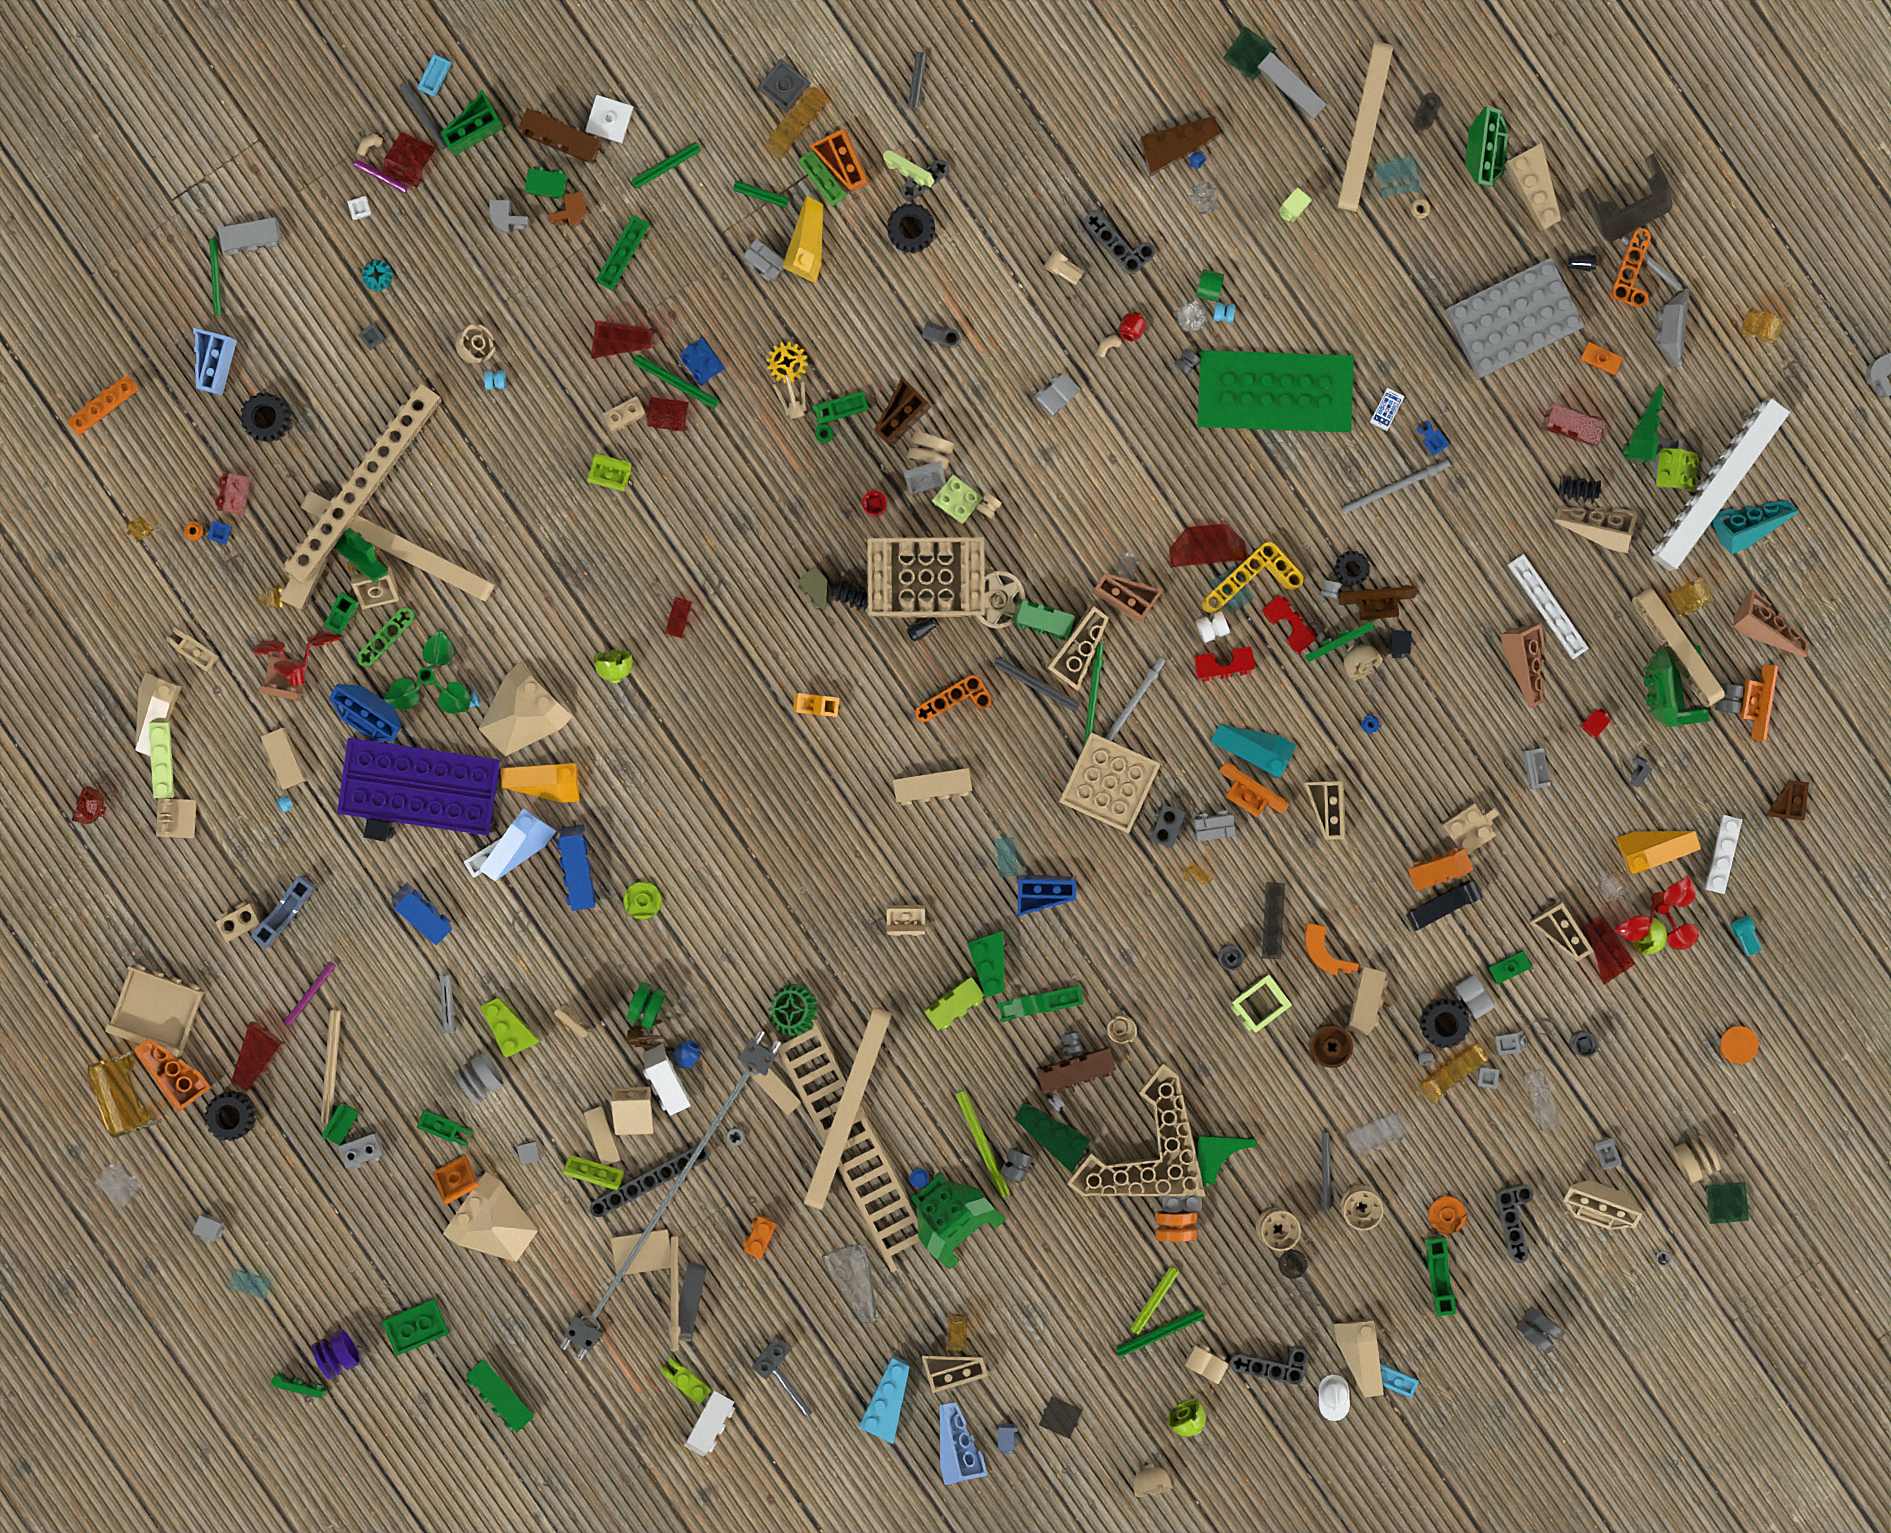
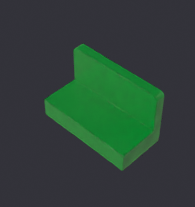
M345 1103L340 1104L321 1138L323 1140L327 1138L340 1146L360 1112Z

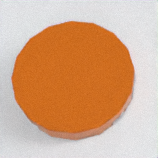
M1732 1026L1726 1029L1720 1038V1051L1723 1057L1730 1062L1744 1064L1751 1061L1757 1054L1759 1048L1758 1038L1747 1027Z
M1441 1196L1430 1204L1428 1220L1437 1232L1443 1234L1455 1233L1464 1226L1466 1210L1457 1198Z

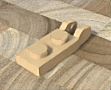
M174 627L172 631L183 638L181 643H177L168 636L165 640L175 647L179 653L206 672H209L219 656L189 634H185L180 629Z

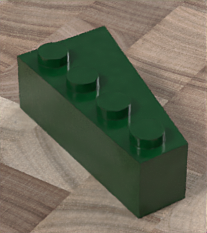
M1024 1100L1014 1116V1119L1073 1173L1091 1141L1090 1137Z

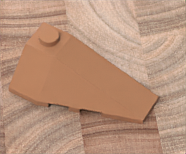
M1753 589L1749 591L1735 613L1733 627L1749 638L1802 657L1808 656L1809 642L1793 626L1789 627L1784 622V617L1781 613L1776 614L1769 607L1771 603Z
M1541 623L1512 628L1501 634L1504 654L1529 708H1533L1543 702V678L1540 676L1541 666H1544V660H1541L1544 636Z

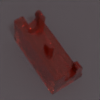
M675 597L665 634L681 639L684 638L694 602Z

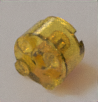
M1749 307L1741 327L1742 335L1750 338L1759 336L1761 337L1760 341L1767 344L1778 342L1786 320L1780 319L1779 321L1780 317L1761 310L1753 312L1754 308Z
M1702 577L1668 594L1680 618L1714 601Z

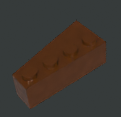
M526 108L518 127L522 136L592 165L594 164L602 145L601 141L598 140V136L589 132L587 135L582 133L578 127L573 125L569 127L559 119H551L542 112Z
M1215 116L1141 136L1139 141L1149 176L1155 175L1157 172L1219 138L1220 132Z

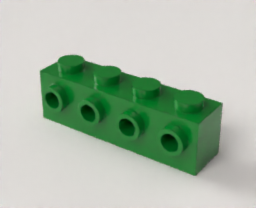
M484 1359L479 1361L465 1374L467 1377L466 1383L472 1389L477 1388L480 1392L478 1396L485 1404L489 1402L493 1406L491 1411L498 1418L500 1416L503 1417L506 1421L504 1425L510 1432L514 1430L518 1433L535 1417Z

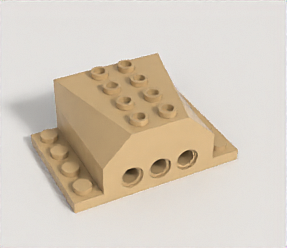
M984 537L868 538V616L907 618L985 615Z

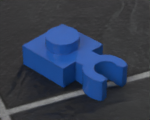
M1427 420L1425 422L1428 427L1427 430L1423 431L1419 426L1417 431L1426 437L1422 442L1432 456H1435L1450 444L1439 429L1435 432L1432 431V424Z

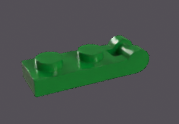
M863 391L812 406L813 412H816L817 425L869 411ZM828 408L830 415L824 416L823 410Z
M277 1373L271 1379L273 1387L320 1399L325 1396L327 1390L320 1383L311 1382V1384L304 1383L303 1379L295 1377L288 1379L283 1373Z

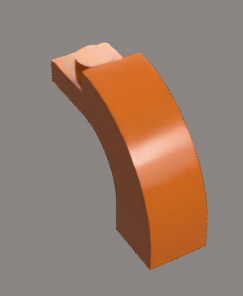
M1306 922L1304 930L1305 948L1311 960L1319 968L1333 975H1338L1339 968H1341V972L1348 974L1358 971V963L1335 959L1329 955L1324 944L1326 926Z

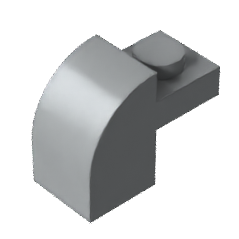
M490 200V218L500 231L510 234L511 226L515 230H525V227H530V219L528 217L511 216V202L509 200Z
M1891 353L1874 360L1866 371L1867 384L1875 382V390L1882 398L1891 395V384L1887 378L1891 374Z

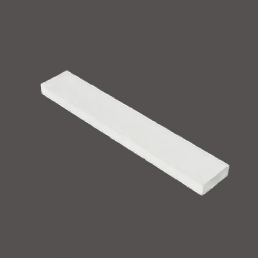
M1522 554L1509 563L1507 566L1571 659H1575L1588 650V646L1526 556Z

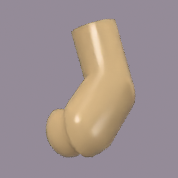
M378 134L364 137L356 153L365 157L369 147L373 145L380 147L383 139Z
M1110 335L1102 339L1096 356L1104 358L1108 348L1121 345V338L1117 335Z

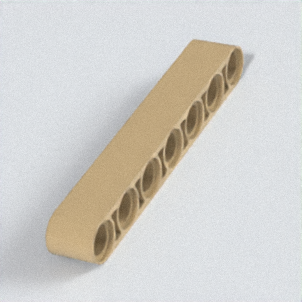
M1648 588L1633 597L1632 603L1663 649L1667 650L1670 659L1700 702L1705 707H1710L1724 698L1725 694L1722 687L1654 590Z

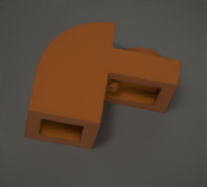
M583 192L563 195L566 210L548 214L550 224L562 226L566 224L565 221H569L571 228L581 224L587 213Z

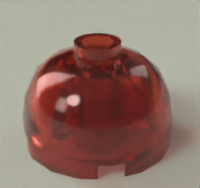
M85 785L76 802L77 811L73 810L72 821L86 825L96 822L99 817L103 818L107 808L104 806L103 795L95 788Z

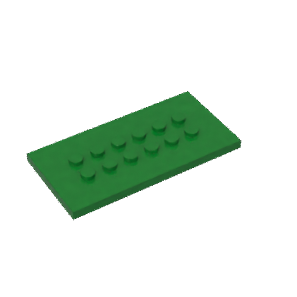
M1200 350L1197 428L1351 433L1354 356Z

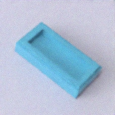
M433 54L417 89L436 97L452 63Z

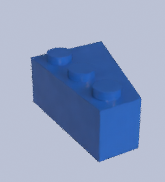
M1018 875L1017 916L1020 917L1027 913L1037 912L1047 907H1054L1076 900V876Z
M407 882L391 898L393 908L433 944L437 945L452 930L450 919L444 914L440 915L436 911L437 908L431 902H427Z

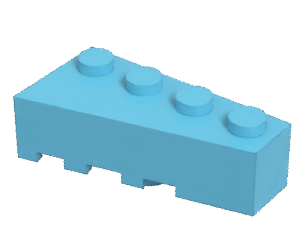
M892 1355L859 1423V1428L892 1444L895 1439L907 1382L909 1362Z

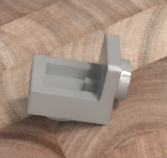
M1603 1138L1595 1144V1152L1603 1171L1621 1165L1622 1162L1616 1150L1614 1138Z

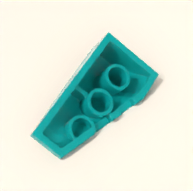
M1788 500L1764 503L1762 507L1755 508L1752 505L1745 506V509L1736 511L1734 508H1730L1717 513L1712 523L1720 543L1731 554L1750 547L1798 514V509Z
M1219 725L1211 739V742L1276 778L1281 777L1296 744L1280 735L1226 725Z

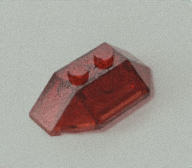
M1226 524L1186 527L1169 548L1170 568L1245 561L1247 559L1245 541Z

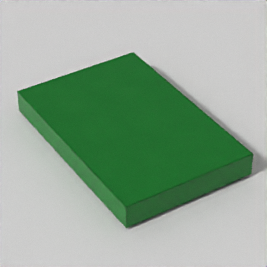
M435 1298L381 1321L396 1356L450 1333Z

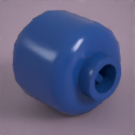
M692 1040L681 1041L672 1053L675 1065L681 1069L692 1068L701 1056L699 1045Z

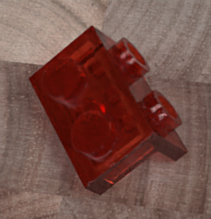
M651 397L647 413V426L655 429L685 431L689 402Z
M222 473L218 482L220 491L215 501L217 511L245 515L251 477Z

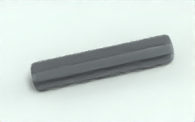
M917 52L915 57L908 108L918 109L926 61V53Z

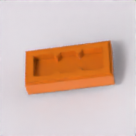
M1587 342L1580 360L1615 376L1623 357L1591 342Z

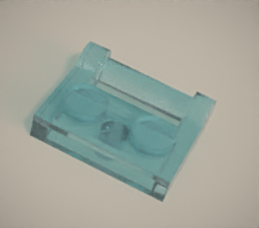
M1413 156L1375 165L1382 200L1388 199L1392 195L1409 191H1420ZM1411 178L1412 181L1410 184L1389 189L1386 187V183Z

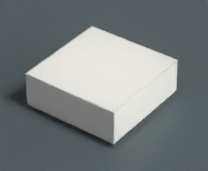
M366 196L347 201L353 220L372 215Z

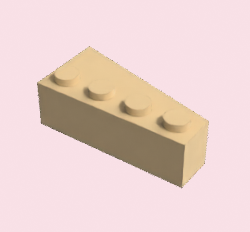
M1540 143L1507 161L1505 167L1539 231L1542 232L1561 221L1543 145Z
M1091 605L1070 632L1069 638L1067 637L1045 667L1079 691L1083 677L1087 672L1088 665L1095 653L1096 646L1100 641L1109 617Z

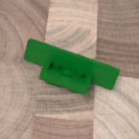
M351 528L344 532L333 547L373 583L388 574V569L377 560L374 553L376 549L371 542L367 543L359 532L356 533Z

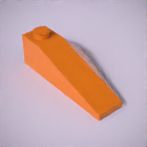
M148 1038L133 1049L176 1112L181 1111L211 1089L200 1072L184 1063V1061L171 1054L152 1039Z

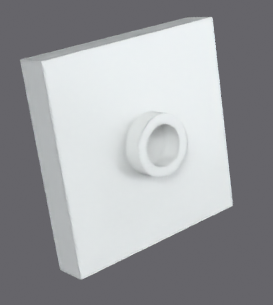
M596 95L585 132L622 144L634 107Z

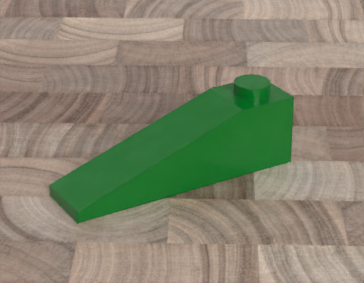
M1659 385L1655 388L1628 439V443L1624 444L1623 454L1626 455L1625 460L1644 463L1655 460L1659 435L1655 434V431H1657L1660 425V418L1657 416V412L1661 410L1664 385Z

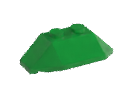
M1485 106L1469 127L1465 167L1475 183L1492 187L1495 184L1494 182L1504 172L1508 131L1502 117V110Z

